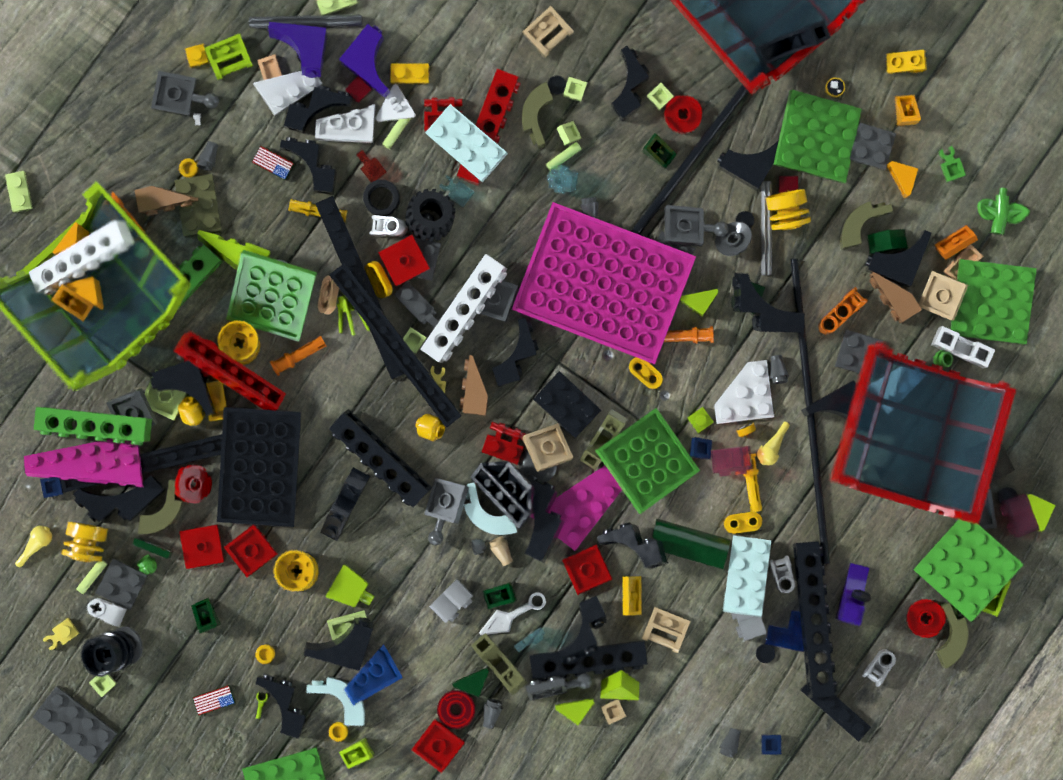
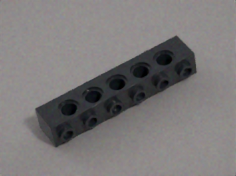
M349 409L343 412L329 428L332 431V435L337 440H341L346 445L345 447L348 451L355 453L363 465L369 466L377 478L383 479L392 492H397L406 505L416 506L432 489L418 473ZM348 429L354 431L355 437H351L348 434ZM362 442L368 444L369 450L363 449ZM376 455L382 457L383 464L377 462ZM390 469H394L397 472V477L391 475ZM404 482H408L411 485V490L404 487Z
M644 640L598 646V650L591 655L594 659V664L590 667L583 664V659L586 656L578 658L575 666L572 669H567L560 660L559 651L529 655L532 679L537 681H547L548 677L559 676L560 679L567 678L568 674H575V677H578L581 674L594 671V674H604L605 670L613 669V672H619L621 670L625 671L624 667H632V670L643 669V665H648ZM626 651L632 653V659L629 662H624L621 658L622 654ZM611 654L613 656L612 663L604 664L602 662L603 656ZM553 661L556 664L555 670L547 671L545 669L546 662Z

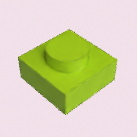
M703 407L687 418L697 433H700L714 423Z

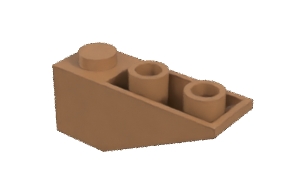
M156 186L135 190L139 213H145L147 216L157 215L160 210H164V212L173 211L176 206L180 205L182 208L192 206V202L199 201L196 197Z
M875 272L869 275L872 287L878 289L881 293L879 296L885 306L888 304L892 310L890 314L894 321L902 323L922 310L912 293Z
M470 355L469 359H465L464 371L468 372L467 378H463L462 390H465V396L460 399L459 409H463V413L486 416L488 395L474 358Z

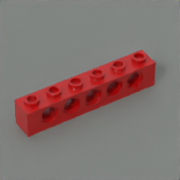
M500 69L496 70L476 126L497 144L501 137L498 135L500 128L504 129L507 122L505 114L507 111H511L514 103L511 100L513 93H518L521 84L518 82V76ZM505 88L508 90V95L500 97L497 93L498 90ZM499 106L502 109L501 113L498 115L492 114V107ZM493 124L495 126L494 131L491 133L484 130L485 125ZM462 164L460 165L456 175L457 178L479 186L481 181Z
M192 331L182 335L174 349V352L262 409L278 410L286 395L285 392Z

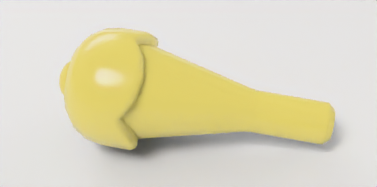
M783 422L778 432L764 446L761 445L758 449L757 458L762 465L771 466L777 462L783 437L790 427L788 422Z
M39 525L33 528L23 554L15 562L17 567H22L30 556L42 547L50 544L53 535L48 527Z

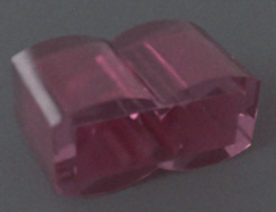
M750 446L711 450L713 473H719L720 477L731 476L732 471H735V475L747 474V470L752 469Z
M1021 493L1001 501L1003 506H1000L1003 516L1008 518L1009 524H1007V528L1011 535L1014 534L1015 537L1019 538L1039 530L1026 493Z

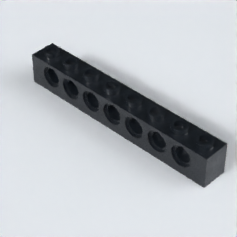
M819 541L793 544L808 698L835 696V692H837L836 680H833L835 663L831 661L833 644L829 642L831 625L830 622H827L829 605L825 603L827 586L823 584L825 567L824 564L821 565L823 548L822 545H819ZM808 556L814 560L812 567L807 566L805 563ZM809 576L815 578L816 583L814 586L808 584L807 579ZM811 595H815L818 599L815 606L809 601ZM814 614L820 618V622L817 625L811 621ZM816 633L822 637L820 644H816L813 640ZM817 653H821L824 657L821 664L816 662L815 657ZM820 672H823L826 676V680L823 683H820L817 679Z

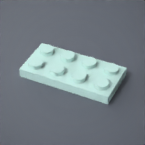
M451 104L425 132L482 183L508 154Z
M733 535L723 612L762 617L771 540Z

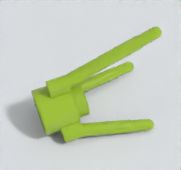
M344 295L338 298L339 304H337L339 333H343V310V313L347 314L351 334L354 336L355 330L351 311H354V307ZM360 316V318H361L363 324L365 325L367 331H370L368 325L365 323V321H364V320L362 319V317Z

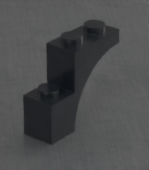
M821 20L810 23L798 30L783 33L755 47L761 65H766L796 51L818 45L830 39L831 36L825 21Z
M628 46L620 51L627 69V81L621 94L611 103V107L621 121L641 108V98L636 92L632 93V91L649 79L648 74L650 73L644 64L641 65L638 62L637 58L639 57L633 48L629 49Z
M326 86L314 87L308 109L306 105L297 102L295 105H289L284 127L285 129L304 134L309 122L319 112L335 106L351 107L353 99L349 96V93L344 91L335 93Z
M289 137L286 140H281V150L299 156L309 166L313 177L314 192L334 195L337 172L335 169H332L333 166L321 165V168L318 167L320 145L316 144V141L305 140V143L297 142L298 139Z
M525 318L518 320L519 340L514 352L505 362L493 368L498 387L520 381L519 376L523 374L520 365H516L515 362L536 356V351L539 350L536 339L532 340L530 335L533 332L531 322H526Z
M354 467L352 468L338 497L330 508L320 533L338 541L370 478L369 475Z
M631 522L621 524L620 528L616 530H604L602 535L597 536L599 544L620 543L630 547L638 554L644 568L654 569L668 564L662 541L655 540V538L642 541L639 527L631 524Z
M597 596L579 603V610L582 616L581 628L574 641L559 651V657L563 665L566 663L572 664L583 656H591L598 650V642L591 629L601 628L606 623V614Z
M263 673V676L259 675L255 684L266 689L279 705L282 716L280 733L299 739L307 715L303 714L304 710L293 707L292 710L289 709L296 687L292 686V682L284 679L281 682L276 681L274 676Z

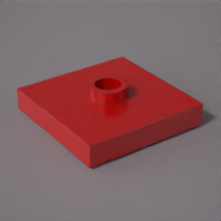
M413 235L378 252L396 287L430 269Z
M218 524L179 531L186 569L224 562Z
M256 525L250 526L224 546L225 550L247 578L278 555Z
M597 544L562 559L577 595L613 580Z
M434 719L411 750L440 773H443L465 744V741Z

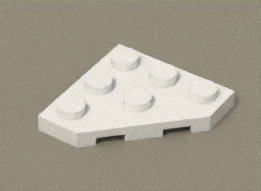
M767 360L747 362L714 405L716 424L774 417Z

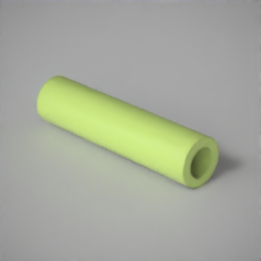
M411 118L399 119L382 145L390 149Z
M575 142L546 163L547 168L553 171L582 150L579 144Z
M103 559L100 562L98 561L76 589L84 594L108 564Z

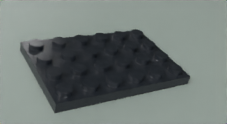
M224 407L217 522L294 527L302 412Z

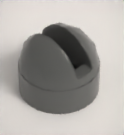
M482 539L472 540L474 555L485 552L486 543Z

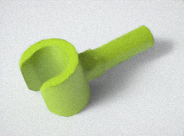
M260 692L256 695V699L259 701L256 714L257 719L261 718L264 703L268 701L267 693L264 700H259Z

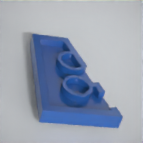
M384 644L344 688L353 706L403 678Z

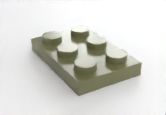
M213 174L174 180L176 192L196 197L199 200L192 202V206L182 208L181 205L179 206L183 236H195L199 230L208 233L222 231Z

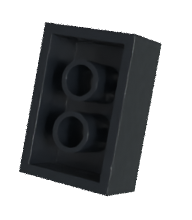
M560 371L533 399L575 439L601 412V409Z

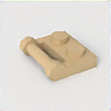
M550 6L523 31V34L546 58L559 42L567 35L570 36L574 31ZM560 25L563 30L543 46L541 41Z
M654 607L642 639L645 641L651 640L678 653L691 621ZM654 627L676 636V642L651 633L652 628Z

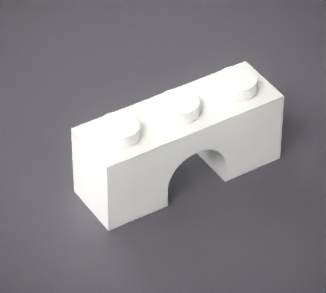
M943 326L938 328L931 343L932 346L950 352L952 355L983 369L988 367L995 352V349L979 342L967 340L961 337L959 333Z

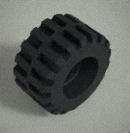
M424 189L423 193L421 191L417 192L416 196L413 195L411 201H409L405 216L406 226H409L408 230L410 233L414 232L413 236L416 238L420 236L422 241L428 239L429 242H433V239H436V241L441 240V237L447 236V233L450 232L456 210L453 208V201L449 202L450 197L448 195L444 196V192L440 191L438 193L436 189H432V191ZM430 209L437 212L441 219L429 221L423 218L420 212Z

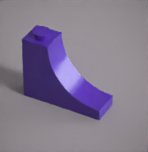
M269 22V38L281 40L296 51L301 60L302 75L308 78L321 77L327 41L326 28Z
M367 24L339 60L341 64L386 98L390 91L380 80L376 69L377 53L384 41V37L381 35L383 32L377 26L371 27Z
M850 563L835 619L861 625L865 609L864 602L856 600L851 594L855 589L865 591L869 572L868 567Z

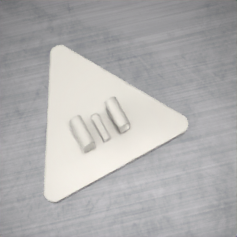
M397 84L392 86L390 93L375 118L377 122L414 118L416 116Z

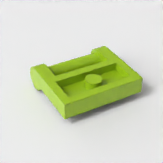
M240 34L205 47L217 80L242 68L253 66ZM240 55L244 58V60L222 69L218 67V64Z

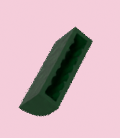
M657 518L651 536L655 540L662 541L665 553L724 569L730 539Z

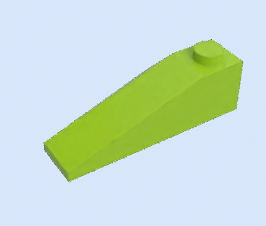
M201 230L197 233L200 242L235 270L238 269L243 250L270 258L269 250L246 243L243 246L237 240L231 238L224 241L219 235Z

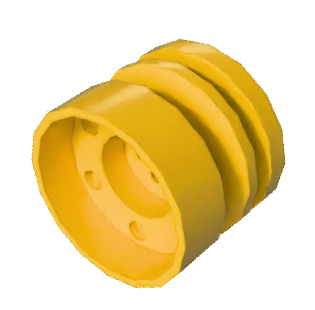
M805 189L765 197L767 209L771 211L777 210V214L769 217L771 221L779 220V222L771 224L772 230H791L811 222V217H801V215L809 213V209H800L799 205L807 202Z
M232 321L222 327L218 334L219 349L237 362L246 365L257 358L261 343L252 325L245 321ZM238 341H241V343H243V348L240 349L237 346Z
M68 522L65 534L73 537V541H64L63 545L72 548L71 550L62 549L61 554L73 560L83 562L102 561L103 557L94 553L95 551L104 552V549L96 546V543L106 542L108 529L89 524Z
M297 550L287 551L282 554L274 567V576L278 584L290 591H306L316 583L319 575V567L315 558L308 553ZM299 566V569L302 570V573H299L297 577V574L294 573V569H298Z

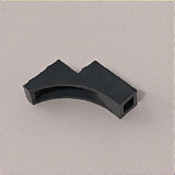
M742 272L734 273L732 279L734 296L731 298V306L733 311L754 313L752 326L755 331L804 332L805 313L782 311L771 306L756 292L749 274Z
M527 474L524 477L534 486L532 503L534 528L525 554L545 563L565 522L561 519L562 516L554 511H551L549 514L558 494L554 490L555 486L547 482L541 484L537 482L538 478Z
M150 475L143 482V487H135L119 495L100 496L83 489H78L73 495L76 497L74 499L81 508L85 507L89 511L87 515L94 522H103L116 509L119 510L117 513L124 521H133L166 489L154 476Z

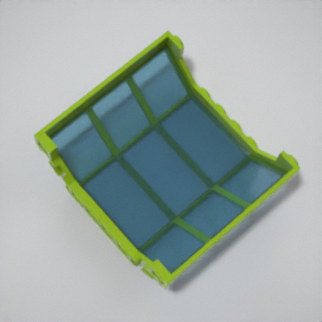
M95 182L82 194L87 200L86 206L88 208L86 212L81 213L75 222L89 231V236L113 221L127 222L134 240V244L130 245L128 250L113 255V259L103 261L96 269L88 270L84 276L70 281L73 282L92 276L100 282L104 304L102 310L93 306L85 320L81 321L51 301L56 292L51 295L36 293L29 272L56 256L52 252L73 224L27 266L17 271V276L12 278L8 276L0 277V309L62 380L75 391L115 372L117 369H122L127 364L126 361L129 358L136 356L141 351V347L153 341L156 337L155 335L160 330H164L169 326L170 321L173 319L191 286L187 279L98 182Z

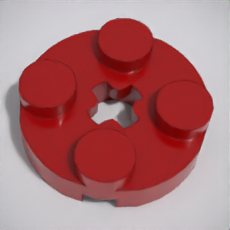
M676 96L666 105L664 112L665 122L674 132L679 134L690 133L701 122V105L691 96ZM680 110L688 112L687 119H680L678 117Z
M199 465L181 467L175 480V495L187 503L197 504L202 502L201 500L211 492V476H208V473L205 471L206 469ZM194 479L196 486L191 488V482Z
M930 599L915 601L908 607L906 614L908 628L913 634L923 638L936 636L946 621L943 608L937 602ZM923 613H926L928 616H931V619L928 620L927 624H925L924 621H921Z

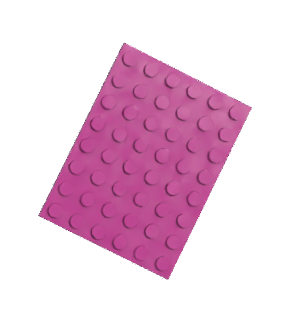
M552 202L512 310L655 364L696 256Z

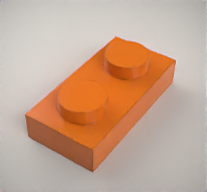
M966 225L934 246L938 253L947 260L978 239L976 234Z

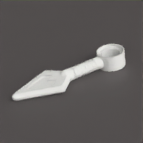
M535 592L530 596L529 602L510 613L496 610L480 631V635L510 632L512 621L517 616L530 609L540 610L545 606V596L540 592ZM534 596L542 597L543 603L541 606H534L532 604Z

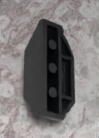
M510 461L480 463L470 478L518 529H521L532 513L534 486Z

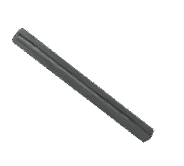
M362 15L250 17L249 27L268 28L269 22L314 27L362 25Z

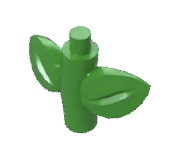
M1000 188L999 195H996V200L991 198L982 199L977 205L978 213L983 219H994L991 233L997 235H1004L1007 222L1017 224L1023 221L1030 213V210L1022 204H1009L1007 188Z

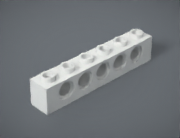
M113 221L31 270L29 274L36 293L51 295L62 284L66 286L74 278L84 276L86 271L99 267V264L103 261L113 259V255L128 250V247L134 244V240L127 222Z
M485 254L425 341L421 350L440 363L447 362L453 354L451 351L454 346H458L463 340L462 335L465 330H469L474 323L473 318L476 314H480L483 311L486 299H490L496 291L495 286L498 282L501 283L505 279L507 268ZM490 273L491 281L484 283V275ZM479 289L481 293L478 299H474L472 296L473 291ZM464 305H468L470 308L469 313L466 315L462 314V307ZM453 321H457L459 323V327L455 331H452L451 329V323ZM446 336L448 339V343L446 346L442 347L440 345V340L442 337Z

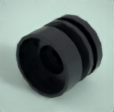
M111 630L88 639L81 650V660L85 669L96 677H104L128 667L134 656L131 640L126 634L117 630Z

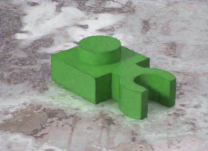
M952 146L948 148L950 151L949 155H945L943 149L939 151V156L945 160V163L941 164V168L946 182L966 176L960 157L956 159L953 157L955 150Z

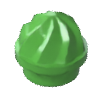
M940 350L933 356V363L942 366L943 369L952 365L953 357L950 352Z
M149 554L145 555L137 563L140 567L139 570L145 574H152L157 569L155 558Z

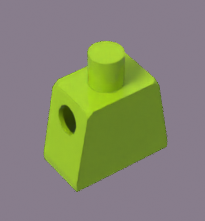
M344 564L325 597L356 607L359 601L370 606L375 596L365 591L369 583L348 565Z

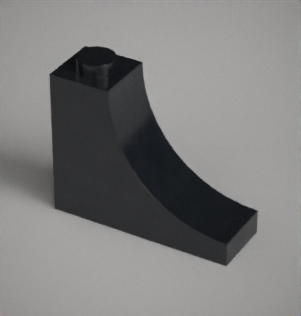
M779 139L767 150L756 154H741L728 149L727 153L722 152L717 160L720 163L718 169L757 191L774 163Z
M922 231L915 244L906 251L896 254L874 252L872 256L868 255L865 266H867L866 272L871 274L875 272L889 281L908 288L911 287L932 232Z
M190 361L151 373L153 378H150L153 389H157L158 392L168 390L183 391L194 397L201 404L207 416L216 414L202 370Z
M854 380L802 409V413L804 416L816 412H830L847 420L857 384ZM865 398L856 425V431L861 429L863 432L867 431L872 415V410Z
M364 617L354 618L349 629L339 638L325 643L306 642L304 656L360 671L373 631V622Z

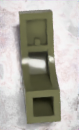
M547 82L537 86L529 94L522 110L524 134L532 131V134H529L532 144H537L538 149L545 146V141L537 121L538 115L546 105L553 103Z
M870 201L856 208L847 217L840 233L841 250L860 245L862 243L860 232L865 221L892 213V205H886L883 202L875 204V208H872Z
M611 409L579 460L596 470L602 461L596 450L617 436L628 419Z
M169 480L167 498L163 508L156 514L140 516L138 534L160 532L173 524L178 518L184 501L177 500L175 480Z
M948 602L940 606L945 612L946 621L949 626V636L940 648L935 649L939 661L945 669L958 661L968 642L966 619L962 616L956 618L958 612Z
M486 633L471 645L512 695L527 684L517 668Z

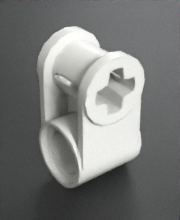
M372 215L373 226L370 235L402 237L407 233L408 226H406L405 221L394 217Z
M96 598L89 602L87 610L90 615L120 627L127 608L101 598ZM100 603L99 607L102 610L96 612L93 605Z

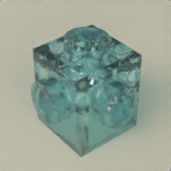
M558 165L557 168L551 169L548 173V188H552L554 192L565 194L566 191H575L579 172L569 170V166Z

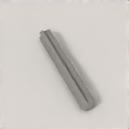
M763 181L761 184V274L763 276H770L772 274V221L769 219L772 216V211L767 209L765 197L772 195L771 181Z

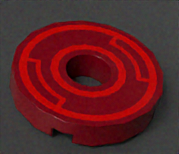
M452 690L440 698L437 705V714L445 726L452 729H460L472 721L475 714V704L467 693L461 690ZM454 704H458L462 708L461 713L458 715H454L451 712V706Z

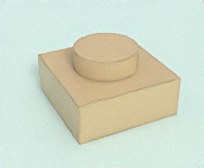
M618 699L600 706L608 724L626 717Z

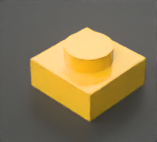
M204 44L185 48L190 68L209 63Z

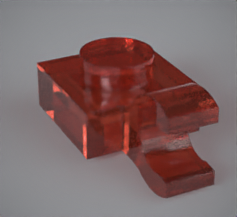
M363 150L356 154L364 164L360 170L370 182L378 180L387 173L376 157L370 160Z

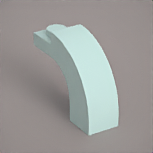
M475 482L467 484L469 490L466 499H470L471 503L464 504V508L470 520L477 527L495 535L517 533L516 526L506 515L492 516L486 513L480 506Z
M327 677V684H323L324 681L312 680V684L307 685V693H327L340 699L345 710L344 725H365L364 703L361 701L354 706L352 705L344 691L348 682L335 677Z

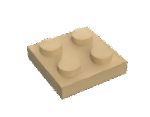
M932 271L919 306L954 321L968 285Z
M559 424L526 434L522 438L537 472L573 459Z

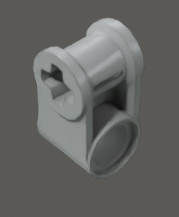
M788 555L783 559L769 560L778 591L781 593L792 592L795 582ZM784 579L790 582L791 586L788 590L781 588V581Z
M887 649L880 650L866 667L862 676L869 678L876 683L875 686L879 687L896 662L895 655ZM884 654L891 656V660L887 664L881 661Z

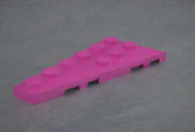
M112 438L106 441H97L24 456L25 474L30 477H58L61 480L77 479L83 482L103 484L111 482L125 486L132 484L137 487H143L139 445L131 444L132 440H125V443L113 442Z
M605 465L556 497L549 511V514L551 511H554L562 516L561 519L565 523L557 538L574 551L622 491Z

